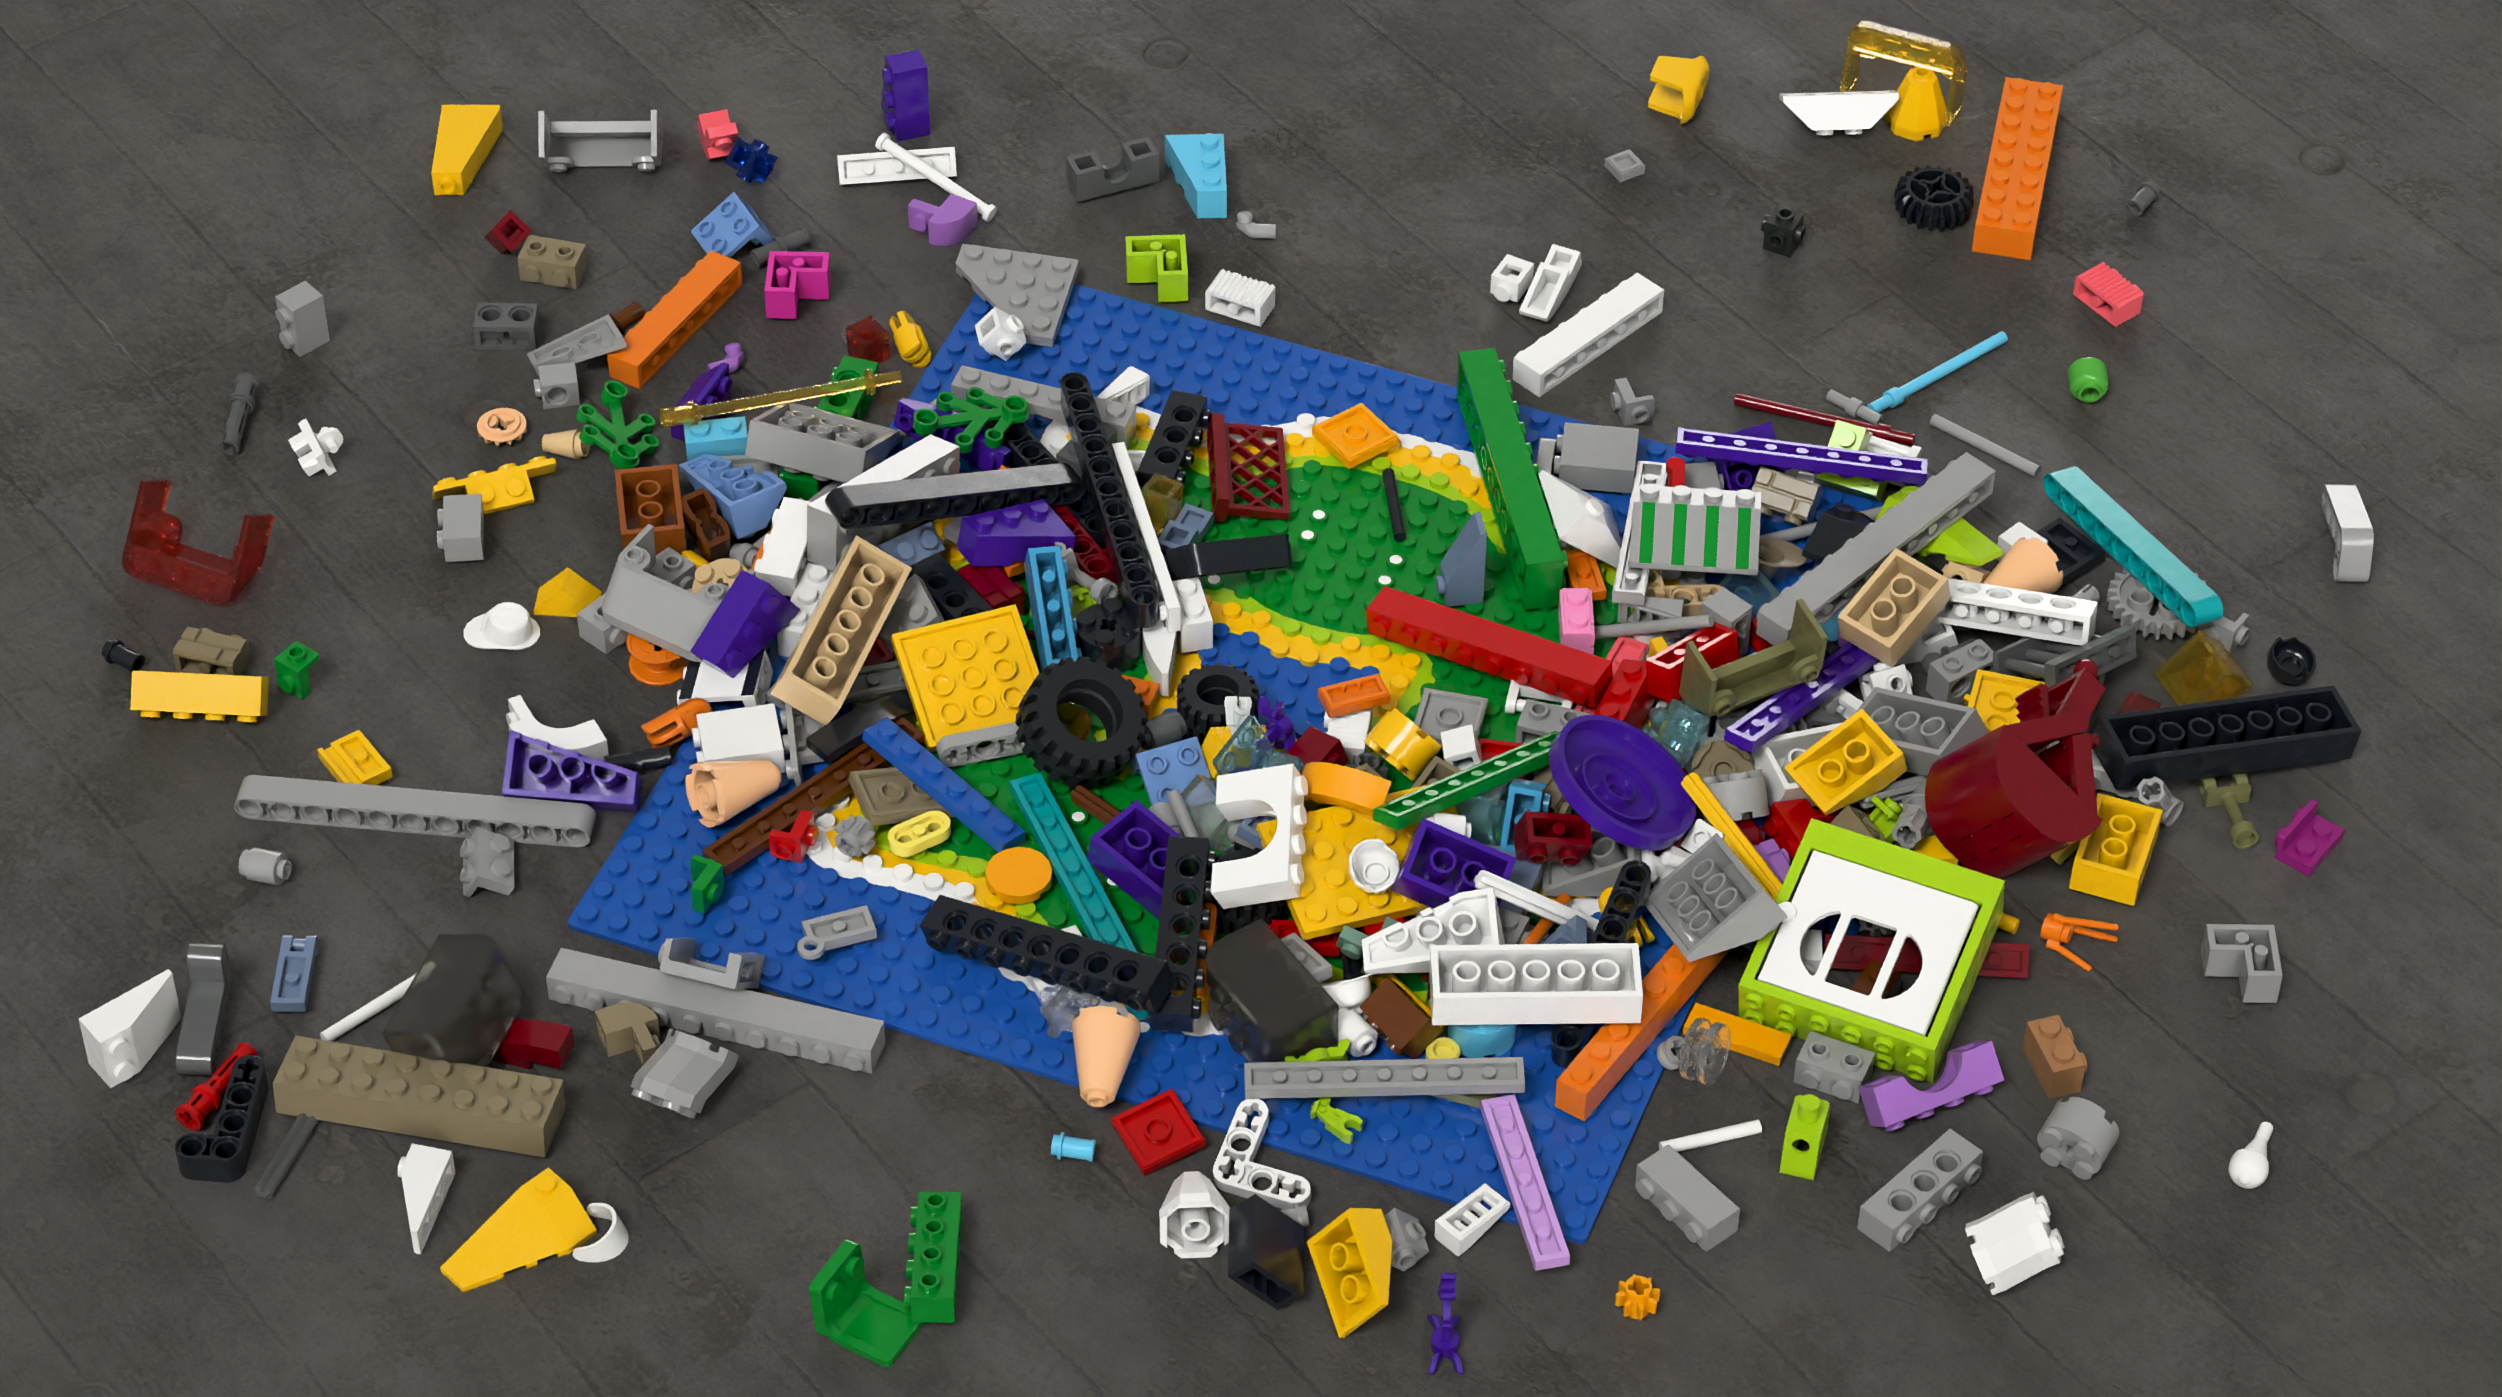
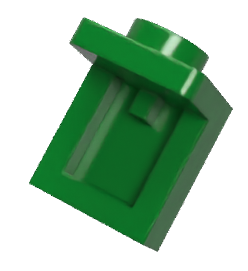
M298 641L293 642L274 658L278 686L284 692L291 693L303 700L311 693L307 670L319 660V654Z
M694 854L690 859L692 880L695 881L691 886L693 910L705 914L713 903L718 902L725 887L723 865L713 859H706Z

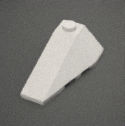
M1494 888L1458 893L1449 897L1450 901L1434 909L1429 907L1421 911V915L1403 924L1398 922L1363 939L1362 950L1365 973L1429 972L1430 945L1505 944Z

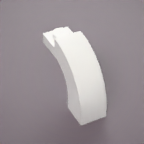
M521 695L508 699L510 713L506 714V719L509 725V732L513 730L522 735L549 742L551 745L579 752L581 755L604 761V756H609L607 739L594 719L573 727L552 728L541 724L533 717Z

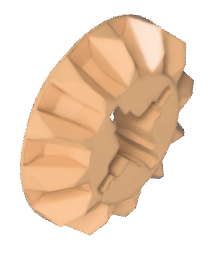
M493 409L479 418L477 422L478 435L484 438L486 444L495 442L497 447L501 443L511 445L512 440H521L522 434L527 432V422L524 415L515 409ZM500 423V425L503 426L506 430L501 431V429L498 428V424Z

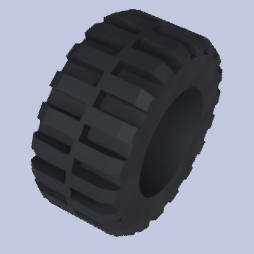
M1068 657L1061 659L1058 664L1052 663L1045 667L1042 673L1038 674L1019 704L1015 723L1019 727L1016 731L1018 741L1025 744L1022 751L1026 758L1032 757L1035 761L1033 766L1039 772L1042 770L1050 774L1048 778L1055 782L1060 779L1065 781L1066 786L1076 787L1078 783H1082L1086 788L1094 787L1097 782L1100 785L1111 782L1113 777H1118L1125 770L1145 739L1147 733L1145 725L1148 722L1146 710H1141L1145 704L1140 693L1136 694L1134 692L1136 688L1134 683L1130 679L1126 681L1121 676L1123 672L1116 667L1113 670L1106 667L1107 662L1098 659L1095 663L1090 662L1089 657H1078L1074 662L1073 658ZM1074 703L1090 709L1101 720L1106 731V740L1090 742L1072 735L1061 723L1056 705Z

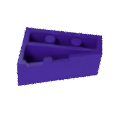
M920 50L885 56V66L882 69L883 90L881 107L885 114L884 119L887 130L893 132L897 142L930 135L928 70Z
M1044 499L962 517L956 548L971 566H1011L1012 561H1025L1028 548L1055 546V542H1061L1065 544L1066 549H1073L1076 536Z
M741 570L690 652L706 665L734 678L801 609L769 583Z

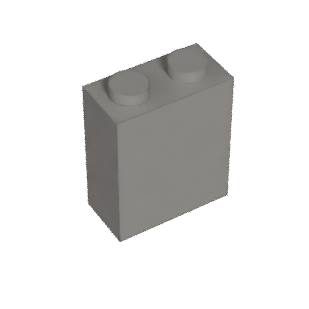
M1565 422L1563 435L1557 434L1556 453H1561V456L1555 455L1553 474H1559V479L1578 489L1632 494L1639 429Z

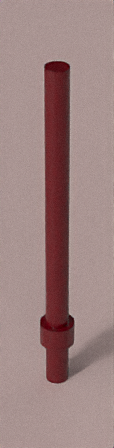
M1739 393L1736 394L1734 405L1832 428H1834L1836 420L1844 421L1866 428L1875 437L1913 446L1915 434L1892 429V425L1879 423V425L1869 424Z

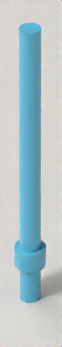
M2001 331L1899 388L1893 387L1885 391L1883 397L1868 404L1867 408L1879 413L1888 407L1894 408L1902 404L1904 398L2008 341L2006 333Z

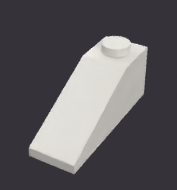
M411 1144L407 1156H402L399 1161L398 1177L402 1178L413 1249L416 1254L422 1253L456 1174L453 1153L450 1150Z

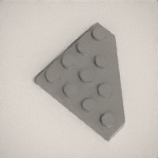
M962 244L956 260V273L962 279L966 278L972 284L973 291L984 302L988 301L993 307L999 308L1010 316L1015 315L1022 321L1026 344L1053 347L1079 271V260Z

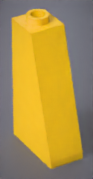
M442 105L431 172L434 195L465 194L503 131L500 105Z

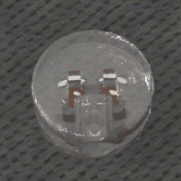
M1701 1017L1693 1021L1684 1037L1680 1051L1679 1072L1683 1079L1689 1081L1697 1079L1700 1084L1711 1086L1717 1081L1725 1066L1730 1046V1031L1726 1024L1719 1022L1712 1024L1710 1020Z

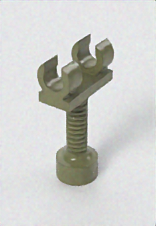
M2245 773L2232 774L2235 782H2230V786L2217 787L2214 777L2200 779L2203 786H2198L2199 794L2204 800V806L2225 805L2233 825L2229 831L2233 845L2238 849H2246L2256 844L2259 835L2255 825L2250 821H2245L2238 805L2239 803H2248L2250 799L2251 785L2248 782L2247 775Z

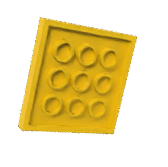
M1016 604L891 635V642L921 732L925 734L927 750L930 753L936 751L937 742L947 735L1016 722L1019 704L1039 674Z

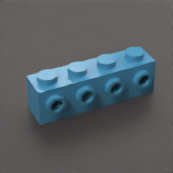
M1060 546L1028 548L1024 568L1042 673L1045 667L1052 663L1058 664L1061 659L1070 657L1075 662L1078 657H1082L1080 647H1076L1077 623L1076 619L1071 617L1070 608L1073 605L1072 592L1066 586L1065 579L1068 577L1066 560H1062Z

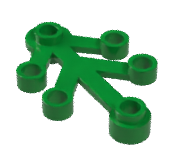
M610 380L604 384L600 396L602 403L609 409L611 423L597 413L593 406L581 404L576 413V419L583 424L593 423L595 426L584 425L579 438L587 445L597 444L609 454L610 462L617 469L637 468L640 462L639 456L644 453L654 454L658 448V438L649 434L652 432L656 421L651 415L642 413L638 415L637 420L625 426L621 405L625 401L628 390L622 383ZM599 429L614 439L615 444L600 434ZM640 432L644 433L640 442L634 445L628 443V440Z
M972 387L967 390L966 401L955 397L950 392H941L937 395V409L942 412H950L955 409L962 413L938 416L931 409H919L913 416V429L919 436L927 437L930 434L933 435L938 428L969 424L962 433L955 436L954 443L960 446V453H969L973 449L975 437L988 421L999 420L994 428L986 430L984 444L988 448L997 449L1002 446L1003 436L1012 424L1022 423L1029 418L1030 408L1023 397L1012 395L1002 400L985 393L984 390L978 387ZM984 404L992 409H983L981 406Z

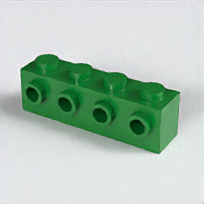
M919 1192L918 1206H911L910 1222L911 1227H916V1232H909L908 1252L909 1254H914L913 1259H907L906 1280H912L911 1286H905L904 1307H911V1322L955 1323L962 1229L961 1192Z

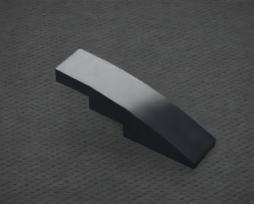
M905 690L881 697L831 721L806 738L807 747L826 763L830 764L849 750L851 752L863 744L862 736L864 729L886 717L893 722L904 717L912 724L917 720L908 691Z

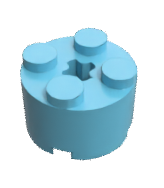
M1516 1024L1447 1025V1034L1450 1039L1459 1045L1460 1054L1467 1058H1484V1056L1495 1054V1057H1499L1509 1051L1514 1044Z

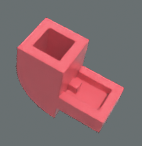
M727 109L698 115L696 124L702 147L708 160L738 154L736 146L738 131L736 123L730 122Z

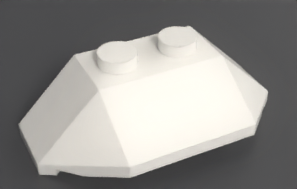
M1895 90L1780 93L1779 100L1812 131L1816 130V135H1833V130H1845V134H1862V129H1870L1899 100V93Z

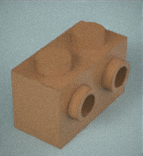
M2059 1014L2026 1022L2022 1050L2048 1099L2081 1092L2084 1072H2087V1061L2085 1055L2082 1052H2078L2071 1029L2065 1027Z

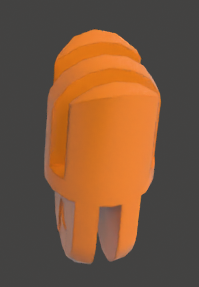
M692 698L641 725V728L647 734L646 737L649 743L653 744L652 748L667 744L671 747L692 735L691 728H697L696 714L713 712L712 707L704 699Z

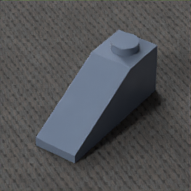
M1480 512L1473 513L1440 562V576H1435L1436 593L1443 596L1445 606L1447 607L1483 603L1487 533Z

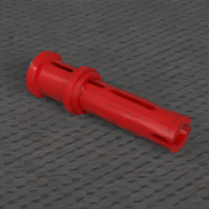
M241 1042L206 1083L197 1085L192 1091L193 1096L185 1104H180L176 1108L175 1115L179 1122L190 1130L198 1131L204 1125L206 1116L221 1106V1097L226 1092L234 1063L244 1056H257V1051L250 1044Z

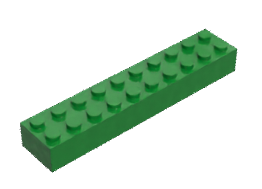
M1495 348L1459 352L1456 398L1523 610L1558 606L1559 591L1566 588L1563 570L1568 569L1567 553L1565 550L1561 551V539H1559L1557 530L1553 528L1554 521L1549 507L1546 506V496L1542 485H1539V468L1537 464L1532 463V446L1530 442H1525L1526 430L1524 422H1519L1518 403L1511 399L1512 386L1510 380H1505L1503 359H1498Z

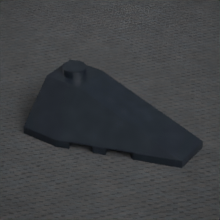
M1836 504L1822 513L1803 549L1802 556L1822 563L1826 556L1834 554L1843 547L1848 539L1855 538L1863 532L1869 523H1874L1875 521L1864 513L1855 511L1850 505ZM1917 552L1911 556L1939 574H1944L1943 571Z

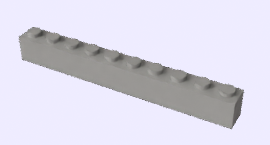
M1967 452L1957 460L1950 461L1940 473L1929 477L1923 486L1916 491H1911L1895 507H1890L1876 522L1869 523L1863 532L1855 538L1848 539L1842 548L1834 554L1826 556L1816 568L1805 572L1799 581L1791 587L1784 588L1780 595L1770 603L1763 604L1757 613L1756 634L1773 646L1789 640L1796 600L1799 599L1804 600L1820 626H1822L1848 605L1895 548L1912 556L1993 493L1996 470Z
M560 948L546 976L549 1000L561 1004L575 1005L595 1011L618 1003H637L648 1007L656 1014L659 1026L675 1028L691 1034L697 1033L710 1036L722 1041L749 1045L757 1049L771 1050L787 1056L810 1059L818 1063L845 1067L853 1071L872 1074L885 1046L884 1021L750 990L731 989L659 972V970L565 948Z

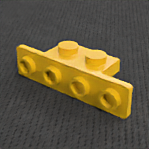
M539 456L529 460L528 464L517 466L515 463H509L500 466L498 471L490 473L480 470L472 472L468 475V478L456 480L454 477L445 478L433 486V499L438 500L442 499L443 496L463 493L481 494L484 514L534 503V496L529 478L555 472L556 460L555 458L547 459L546 456Z

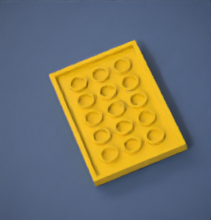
M1427 785L1389 793L1384 804ZM1332 806L1306 812L1307 822L1303 825L1302 833L1306 850L1301 856L1304 882L1300 884V897L1285 899L1303 940L1341 932L1344 925L1354 929L1384 922L1387 916L1395 919L1418 914L1429 908V906L1391 891L1392 887L1384 893H1367L1354 884L1348 872L1349 856L1353 848L1366 839L1383 840L1389 848L1397 853L1400 866L1411 836L1420 821L1396 830L1374 821L1370 816L1341 806ZM1455 806L1438 812L1458 815ZM1277 819L1257 824L1256 830L1261 837L1263 849L1269 845L1276 833Z

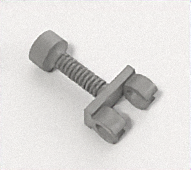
M1061 542L1054 543L1055 546H1060L1062 560L1067 562L1068 577L1065 579L1067 588L1080 584L1090 590V597L1099 604L1108 598H1116L1118 587L1115 583L1106 578L1096 580L1081 571L1073 549H1066L1065 544Z

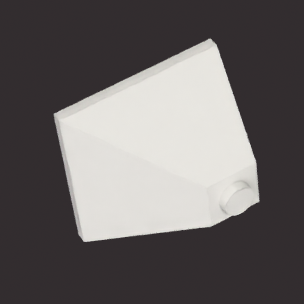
M1542 470L1538 475L1559 539L1617 568L1622 539L1610 505Z

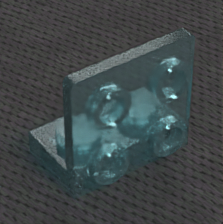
M1673 698L1665 708L1659 706L1650 721L1652 724L1650 726L1645 724L1641 731L1663 746L1683 769L1690 759L1706 717Z
M1250 715L1246 717L1212 761L1219 775L1292 763L1299 773L1304 768L1300 757L1275 751L1257 719Z

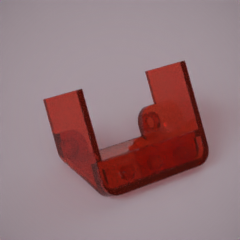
M140 481L122 556V566L125 572L132 577L214 604H228L232 602L264 562L275 515L270 513L245 515L238 545L234 549L232 560L180 543L182 536L180 520L175 515L164 512L171 481Z

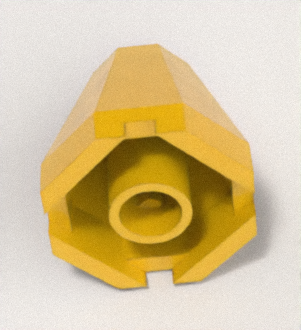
M1927 67L1912 68L1908 71L1897 90L1899 100L1885 113V121L1887 124L1890 122L1891 131L1894 135L1913 141L1924 140V135L1931 134V138H1936L1940 135L1948 121V111L1938 78L1934 71Z

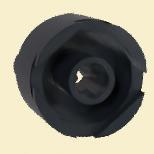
M1108 598L1101 604H1094L1078 613L1077 647H1080L1082 657H1089L1090 662L1095 663L1098 659L1107 662L1106 667L1112 670L1116 667L1121 672H1126L1134 667L1139 660L1141 628L1131 623L1126 607L1122 604L1121 600Z

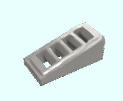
M1646 596L1644 605L1618 603V622L1620 623L1683 617L1682 599ZM1628 607L1634 608V613L1627 612ZM1681 630L1658 632L1670 637H1681Z

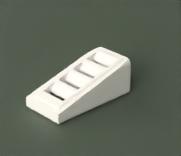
M1130 366L1097 397L1135 406L1149 396L1150 377L1147 373Z
M1485 1183L1435 1220L1434 1236L1436 1240L1456 1256H1460L1510 1208V1202ZM1483 1200L1492 1208L1488 1210L1480 1202ZM1473 1210L1481 1217L1478 1218L1471 1211ZM1463 1220L1469 1226L1466 1227L1464 1224L1461 1223V1221Z

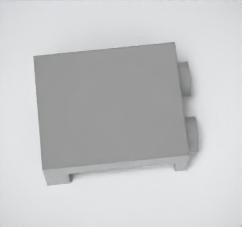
M666 938L665 943L660 947L658 961L661 963L659 972L731 989L759 988L765 959L764 954L755 952L729 953L726 967L694 959L693 952L696 943L694 938Z

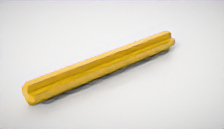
M1696 772L1686 775L1681 782L1682 787L1712 826L1725 835L1724 841L1742 860L1771 897L1776 900L1782 886L1781 881Z

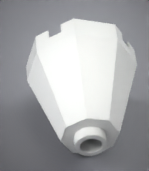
M1184 1172L1176 1178L1159 1210L1160 1243L1166 1248L1167 1244L1174 1249V1254L1181 1259L1212 1257L1218 1252L1217 1247L1224 1242V1246L1229 1243L1230 1207L1210 1179L1201 1172Z

